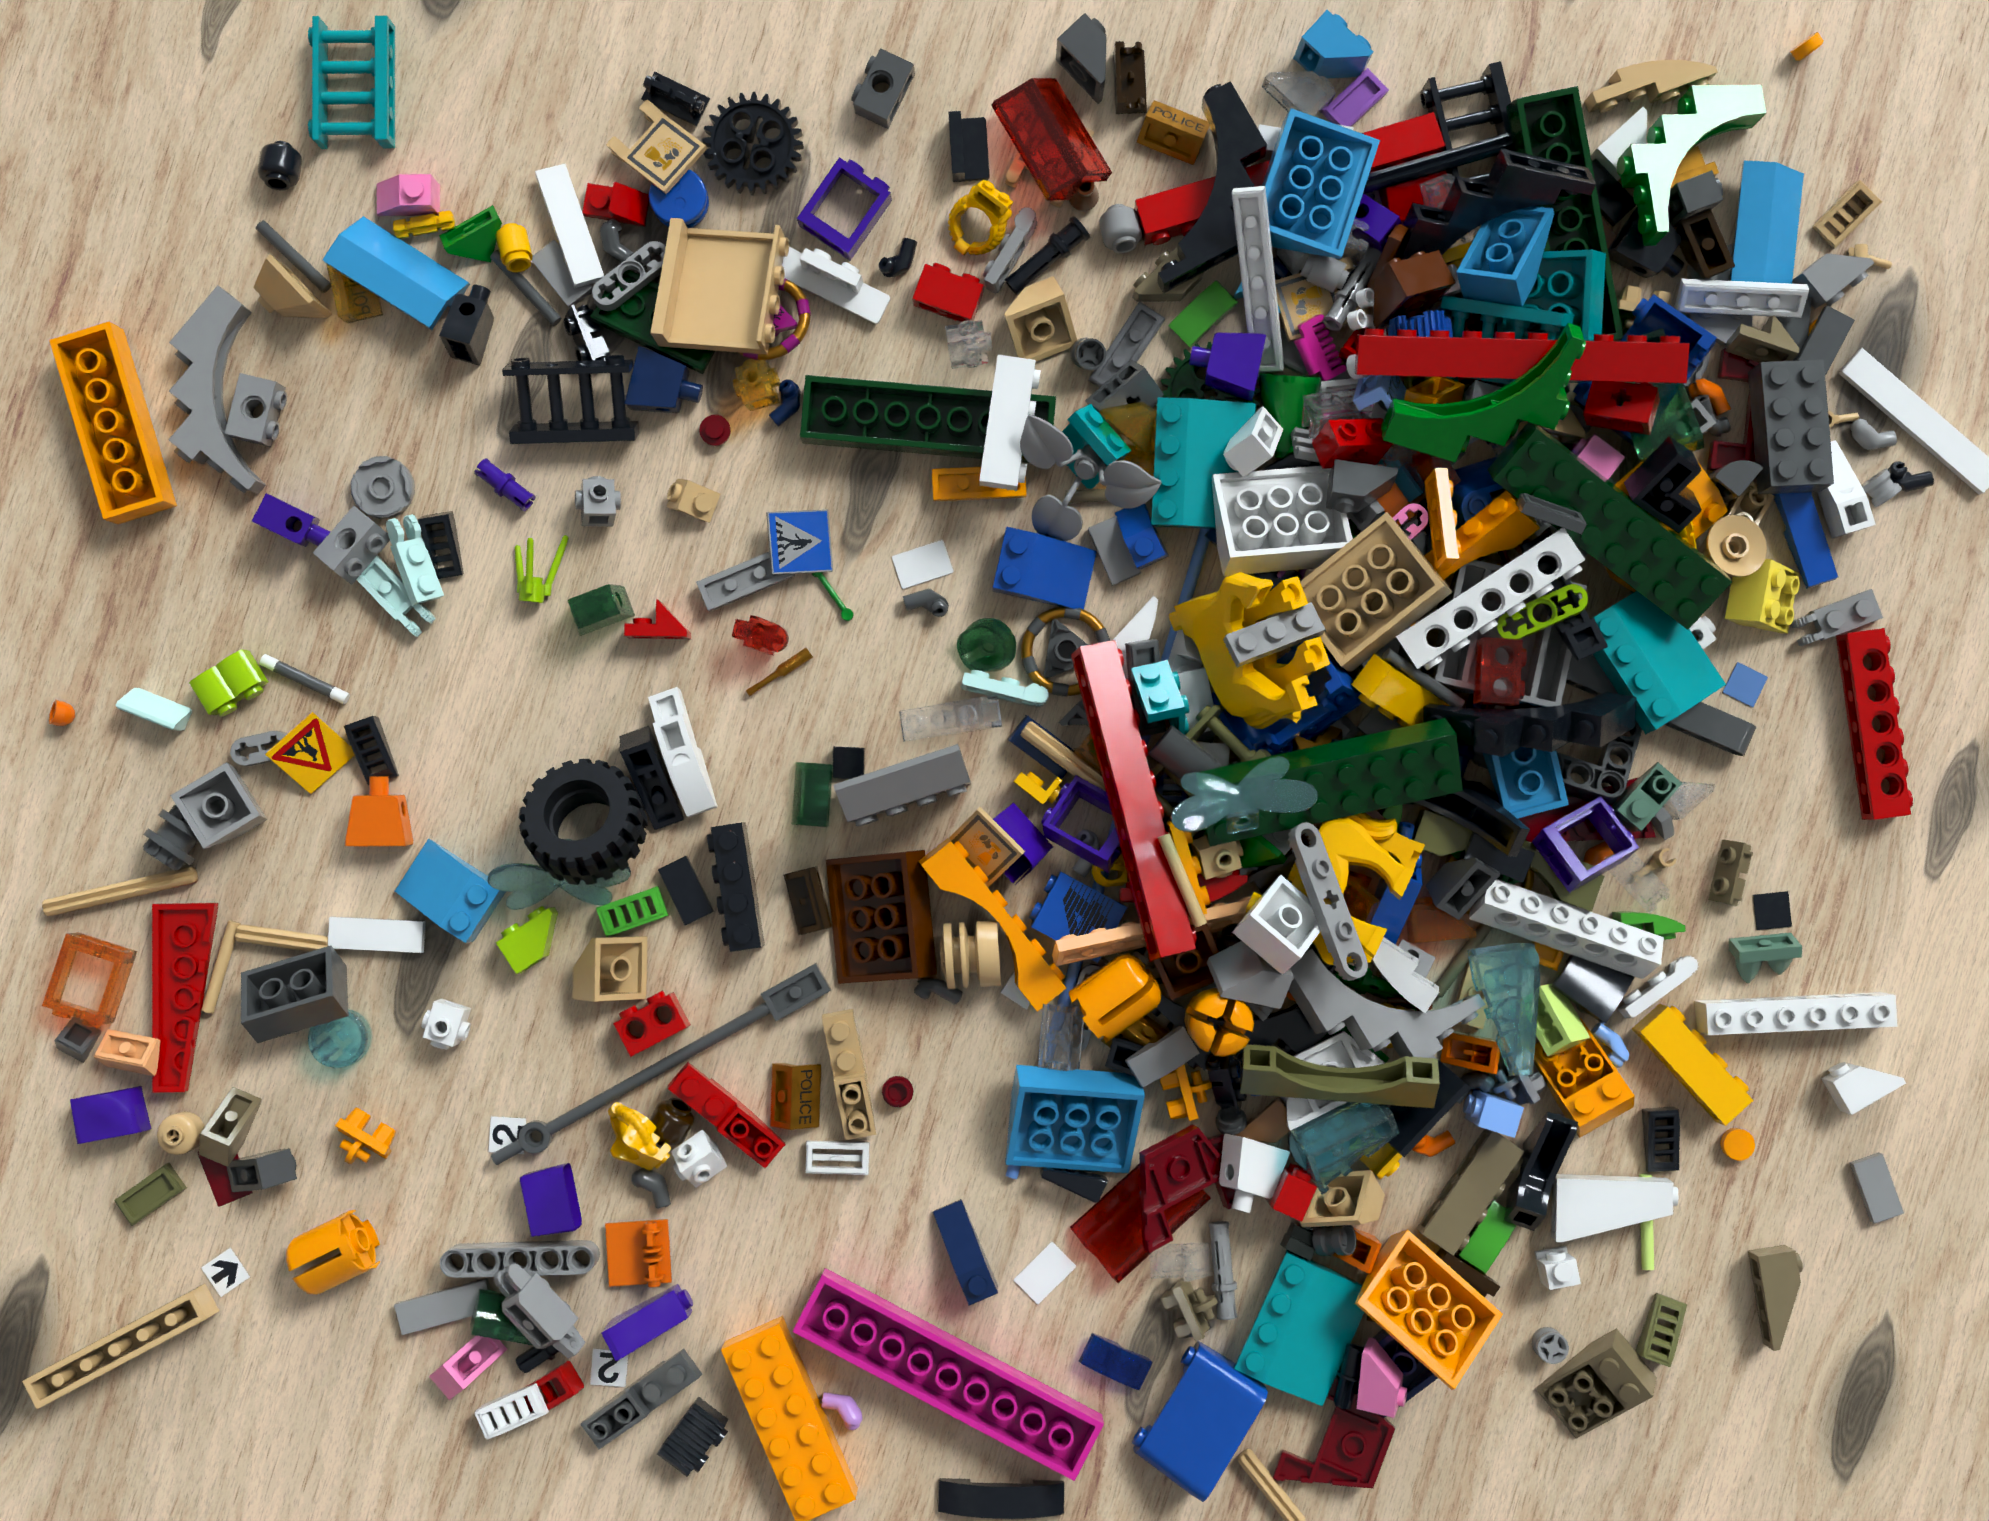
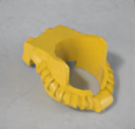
M982 180L973 186L969 194L960 198L950 211L948 220L949 235L952 236V241H955L954 249L962 255H965L967 252L971 255L986 254L995 249L1004 237L1007 220L1012 216L1010 208L1013 201L1010 200L1006 193L995 189L991 182ZM969 207L978 208L989 217L992 226L990 227V235L987 241H974L970 245L962 239L964 232L961 227V216Z
M619 1102L614 1103L609 1108L608 1114L616 1135V1139L610 1149L612 1157L633 1163L649 1171L654 1167L658 1169L670 1157L668 1152L671 1150V1147L666 1142L661 1149L656 1146L660 1137L653 1133L657 1128L653 1122L638 1111Z

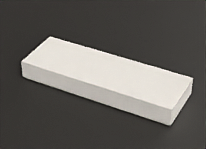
M329 917L328 946H332L334 949L423 953L426 921Z

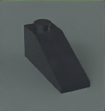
M646 726L619 736L620 753L654 830L684 820L661 752L650 727Z

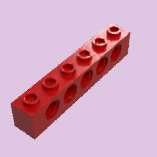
M1885 628L1836 635L1862 820L1911 815L1910 808L1913 806V797L1907 788L1906 777L1908 776L1909 769L1902 753L1904 735L1898 725L1897 715L1899 714L1900 706L1898 699L1894 697L1893 691L1895 672L1889 663L1890 639L1885 635ZM1865 655H1868L1872 661V666L1869 670L1863 665ZM1870 685L1876 690L1874 701L1867 694ZM1875 716L1881 723L1878 732L1872 727V720ZM1879 747L1885 752V759L1882 763L1876 757ZM1884 778L1889 782V791L1886 794L1881 790V782Z

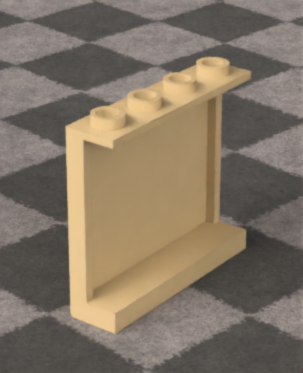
M671 218L651 327V335L657 345L661 347L768 355L769 343H773L775 339L774 314H778L780 309V298L777 295L779 285H783L785 277L784 267L782 266L783 257H787L789 253V239L785 238L781 226L775 225L774 234L687 228L683 219Z

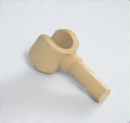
M1856 244L1854 248H1849V256L1871 258L1874 262L1873 265L1885 269H1890L1892 266L1890 261L1868 255L1867 244Z
M1828 411L1830 428L1834 424L1859 419L1858 413L1834 415Z
M1659 849L1653 853L1652 860L1647 865L1631 875L1635 880H1638L1658 867L1673 866L1677 859H1670L1665 863L1662 855L1670 849Z

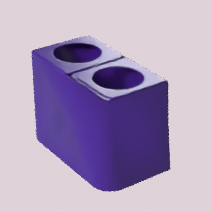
M1012 803L993 820L1025 851L1004 872L1005 876L1014 883L1019 877H1021L1020 881L1029 874L1053 846L1016 804Z
M142 1086L70 1099L77 1144L130 1135L152 1129Z
M570 1163L528 1172L520 1177L531 1237L571 1232L577 1230L582 1225V1217Z

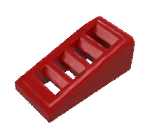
M566 1361L527 1385L530 1386L537 1383L548 1400L546 1403L548 1410L576 1395L584 1388V1383L570 1361ZM550 1380L552 1381V1383H553V1385L555 1386L557 1392L559 1393V1396H557L556 1392L554 1391L553 1387L551 1386V1384H550V1382H549ZM526 1395L524 1396V1399L530 1412H532L533 1408Z

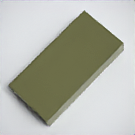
M167 1163L114 1201L130 1225L133 1226L187 1189L172 1165Z

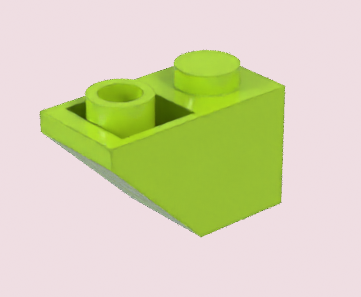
M541 906L527 915L530 920L520 927L515 923L501 932L504 938L496 942L516 974L526 971L549 956L558 915L555 907L545 909L544 906Z

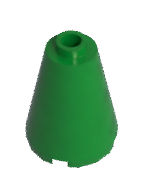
M1260 374L1259 386L1261 389L1262 406L1283 428L1275 450V457L1284 458L1294 452L1290 434L1295 427L1308 429L1321 387V377Z

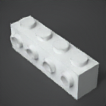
M1005 355L997 356L979 479L980 486L1017 491L1018 482L1025 483L1027 464L1021 463L1020 440L1027 416L1035 414L1036 401H1030L1032 389H1038L1041 370L1035 369L1036 360Z

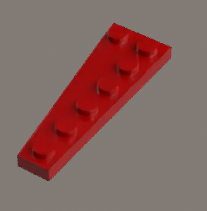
M218 903L152 904V1038H157L161 1041L157 1073L155 1076H152V1093L186 1092L189 1090L218 913Z

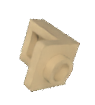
M677 479L668 490L667 500L669 501L667 508L710 523L720 493L690 480Z

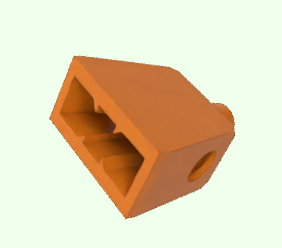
M370 776L369 795L353 796L345 846L412 845L413 835L405 795H389V776Z

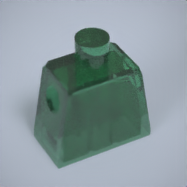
M608 584L567 600L579 636L635 616L626 589L620 585Z

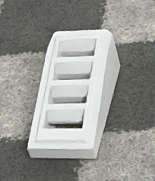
M537 1383L483 1404L475 1411V1416L485 1438L488 1440L546 1415L549 1410ZM526 1395L533 1408L532 1412H530L524 1399V1396ZM513 1401L516 1402V1405L520 1411L521 1416H519ZM502 1406L507 1414L509 1421L506 1420V1417L501 1408Z

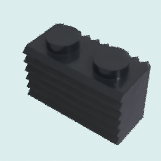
M698 1397L662 1444L657 1455L686 1477L689 1476L692 1470L698 1473L709 1458L705 1454L712 1444L717 1447L728 1433L724 1428L728 1418L706 1401H703L701 1397Z

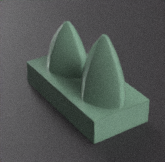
M1792 933L1729 938L1728 950L1735 957L1739 975L1748 984L1758 974L1762 961H1767L1770 968L1778 975H1781L1790 966L1793 958L1802 957V945Z

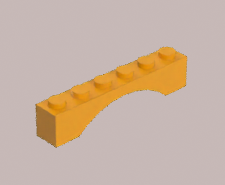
M1506 490L1456 530V539L1461 544L1460 557L1448 570L1436 571L1445 580L1462 566L1480 557L1517 547L1540 529L1535 518L1521 513L1516 504L1518 499ZM1432 549L1425 555V558L1435 568Z
M947 838L918 862L940 890L954 892L973 900L985 908L997 920L1007 937L1012 951L1015 984L1038 1012L1066 989V986L1061 981L1065 978V975L1058 966H1055L1054 962L1049 966L1042 956L1047 952L1036 938L1029 941L1023 932L1028 928L1017 914L1010 917L1004 907L1008 903L996 889L992 893L984 884L989 879L978 865L974 868L969 865L966 858L970 854L959 841L953 844Z

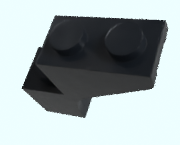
M1547 1112L1524 1141L1522 1150L1525 1152L1522 1155L1523 1162L1520 1167V1174L1507 1191L1504 1221L1535 1231L1547 1214L1551 1188L1575 1137L1578 1126L1577 1121L1566 1118L1561 1114Z

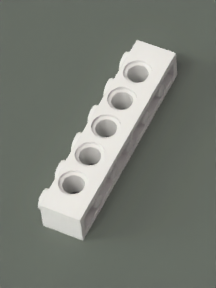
M1561 528L1396 636L1416 668L1424 666L1427 671L1443 660L1440 656L1441 653L1449 648L1455 653L1470 643L1468 636L1479 630L1482 635L1498 625L1495 620L1498 616L1507 612L1510 617L1526 607L1523 600L1532 594H1535L1538 599L1552 590L1554 586L1551 582L1558 577L1563 576L1567 580L1583 570L1579 564L1585 561V558L1565 528ZM1550 556L1555 559L1557 567L1554 573L1546 575L1540 572L1538 561L1541 557ZM1522 574L1527 577L1529 586L1525 592L1517 593L1511 589L1510 579L1512 576ZM1488 592L1498 594L1501 599L1500 607L1495 611H1488L1482 605V598ZM1466 610L1472 614L1473 623L1469 628L1460 629L1455 625L1454 616L1458 611ZM1439 628L1444 631L1446 640L1442 646L1432 647L1428 644L1426 635L1429 630Z
M1496 879L1470 908L1469 919L1640 979H1644L1661 965L1664 937Z
M1883 992L1694 1001L1696 1031L1705 1035L1897 1027L1896 995Z

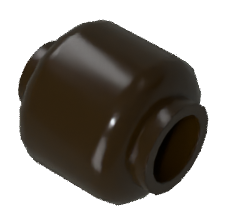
M670 1098L657 1104L650 1118L657 1127L653 1133L660 1137L657 1144L663 1146L666 1142L669 1146L680 1145L685 1141L694 1123V1116L691 1112V1107L684 1101Z

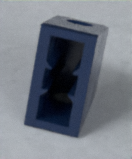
M639 346L624 404L630 410L679 413L683 400L695 403L700 402L703 385L688 381L689 370L685 365Z

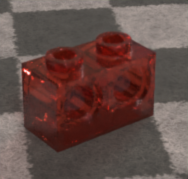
M1483 637L1477 640L1473 704L1511 707L1519 705V699H1523L1525 693V682L1521 680V667H1525L1527 661V650L1523 648V640ZM1498 648L1505 649L1509 655L1506 665L1500 664L1496 660L1495 653ZM1496 680L1503 681L1507 687L1504 697H1500L1494 692L1493 686Z

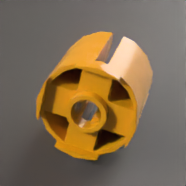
M1129 953L1120 954L1069 991L1071 1001L1074 1002L1078 999L1081 1004L1080 1009L1084 1015L1082 1017L1083 1021L1098 1039L1104 1036L1105 1043L1154 1010L1161 1001V991L1156 978L1149 969H1145L1146 966L1140 958Z
M1213 987L1193 996L1186 1007L1184 1022L1187 1033L1203 1051L1208 1052L1210 1050L1215 1056L1225 1057L1238 1053L1250 1041L1244 1034L1246 1030L1253 1032L1254 1020L1252 1011L1245 1002L1223 998L1220 996L1218 989ZM1211 1016L1217 1019L1221 1016L1225 1022L1222 1026L1219 1025V1028H1214V1024L1207 1020V1018Z
M349 1210L295 1237L287 1247L286 1263L288 1271L294 1270L337 1248L341 1252L292 1278L297 1286L307 1294H321L379 1265L380 1261L375 1263V1247L380 1245L377 1234L369 1220L362 1222L357 1216L352 1214L356 1210Z

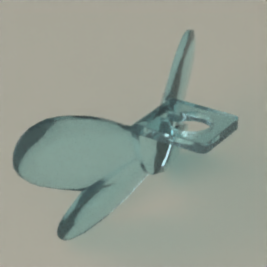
M1278 756L1257 765L1237 786L1207 773L1192 772L1185 774L1181 779V785L1187 792L1195 796L1181 802L1173 810L1171 820L1177 829L1193 832L1207 828L1227 815L1226 831L1228 834L1257 829L1259 809L1278 813L1305 811L1316 804L1318 794L1311 784L1298 780L1281 779L1289 769V762L1286 758ZM1246 817L1247 820H1250L1244 824H1235L1240 821V818Z
M511 863L493 869L489 873L487 881L495 889L513 892L506 900L507 907L512 910L524 909L546 898L558 887L581 901L594 905H605L612 900L611 892L605 887L625 882L630 877L631 870L628 866L623 871L618 869L613 872L614 877L606 881L601 877L597 879L596 884L586 885L584 880H580V884L574 885L568 884L566 879L559 881L553 878L549 872H545L538 865Z

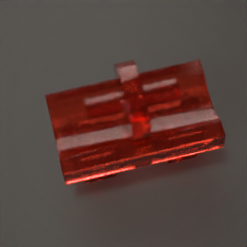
M750 615L749 621L735 620L732 637L744 640L743 646L774 656V652L782 651L788 644V633L785 628L778 624Z

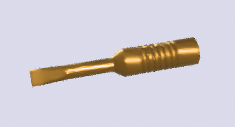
M807 647L778 665L775 672L746 690L747 694L751 696L777 677L786 676L813 658Z

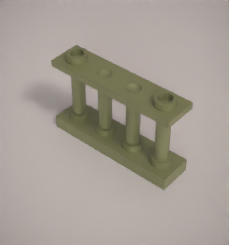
M1208 705L1201 710L1195 718L1198 722L1186 734L1189 739L1200 746L1196 740L1209 727L1242 760L1241 762L1272 756L1266 749H1259L1257 752L1254 749L1250 751L1218 719L1225 710L1221 705H1213L1212 708ZM1158 764L1152 770L1156 782L1166 773L1198 805L1197 809L1199 810L1197 793L1161 764ZM1155 789L1157 801H1160L1163 806L1164 816L1169 821L1179 819L1182 821V825L1188 824L1192 839H1197L1204 832L1200 812L1192 820L1189 818L1185 819Z

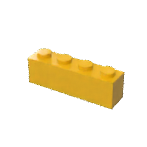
M1373 654L1351 684L1361 692L1358 698L1373 709L1376 705H1379L1380 707L1377 709L1379 712L1392 721L1397 716L1399 718L1397 722L1403 727L1423 723L1424 706L1429 703L1450 706L1376 654Z
M1658 1004L1632 1030L1713 1120L1726 1126L1754 1101L1746 1093L1749 1091L1748 1086L1739 1077H1732L1725 1070L1728 1064L1717 1053L1711 1054L1704 1045L1707 1041L1695 1029L1690 1031L1683 1023L1686 1018L1676 1007L1671 1006L1669 1008L1668 1006Z

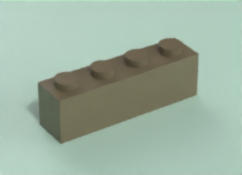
M1484 1129L1416 1229L1453 1256L1457 1250L1459 1252L1462 1251L1469 1242L1470 1236L1468 1234L1474 1225L1478 1226L1485 1219L1488 1213L1486 1208L1491 1200L1497 1199L1504 1191V1181L1510 1172L1512 1174L1515 1173L1523 1162L1521 1156L1525 1151L1499 1133Z

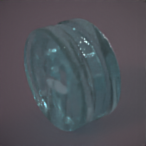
M348 1009L349 1016L310 1028L308 1045L312 1055L318 1062L331 1068H343L355 1064L365 1057L372 1044V1030L369 1022L361 1013Z

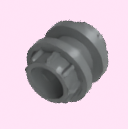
M174 805L169 812L162 809L158 815L165 819V822L156 833L149 828L145 831L143 835L149 839L144 844L143 850L174 871L180 870L184 863L191 866L196 859L188 854L195 844L199 842L177 805Z

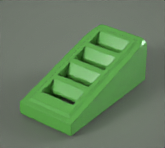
M659 886L596 908L606 937L669 915ZM651 896L657 912L652 915L645 898ZM637 900L644 915V918L639 919L633 903ZM625 904L632 920L630 923L626 922L621 908ZM611 909H614L619 926L614 928L609 913Z

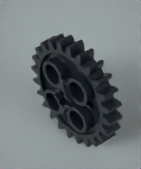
M752 92L750 100H746L743 93H740L738 103H735L729 97L728 103L730 107L726 109L721 105L717 106L720 112L719 117L712 114L709 115L714 126H704L705 132L711 136L702 139L703 144L709 147L703 154L706 159H712L708 163L709 169H718L715 173L718 181L726 177L725 185L728 189L736 183V189L740 194L745 186L748 187L750 194L753 196L756 187H760L763 194H767V185L769 184L778 190L777 180L779 178L788 183L789 180L786 172H797L796 166L792 161H802L801 154L796 152V150L804 149L803 142L796 140L803 136L802 130L795 128L799 124L797 117L789 118L791 114L789 107H785L780 111V99H776L770 104L768 94H765L760 101L757 98L756 92ZM762 118L763 121L761 122L756 134L759 144L753 145L750 155V150L747 143L754 142L756 124L758 119ZM747 119L751 122L749 127L744 130L735 128L739 120ZM771 128L780 130V134L776 138L768 139L765 137L766 131ZM735 148L742 151L737 159L726 158L728 151ZM750 155L749 168L743 169V166L746 164L747 159ZM767 157L771 159L768 167H756V162L760 158Z

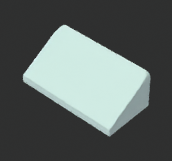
M134 688L129 691L115 705L120 710L177 731L185 730L192 713V709L140 688Z

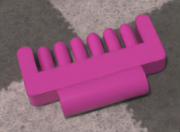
M1318 314L1298 325V330L1302 337L1296 339L1294 343L1309 376L1318 372L1322 381H1328L1345 372L1347 367L1346 365H1338L1342 363L1341 358H1336L1328 363V361L1337 357L1339 352L1335 350L1325 356L1326 353L1334 350L1336 345L1332 343L1322 348L1332 342L1333 338L1328 336L1318 341L1330 333L1328 329H1325L1315 334L1326 327L1322 322L1324 315Z

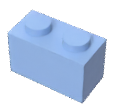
M1473 1089L1472 1095H1467L1463 1106V1112L1466 1113L1465 1119L1471 1123L1513 1138L1516 1136L1524 1107L1511 1100L1477 1089Z

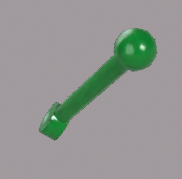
M823 572L811 573L814 577H818L842 611V618L846 621L852 620L854 616L853 611L846 608L823 575Z

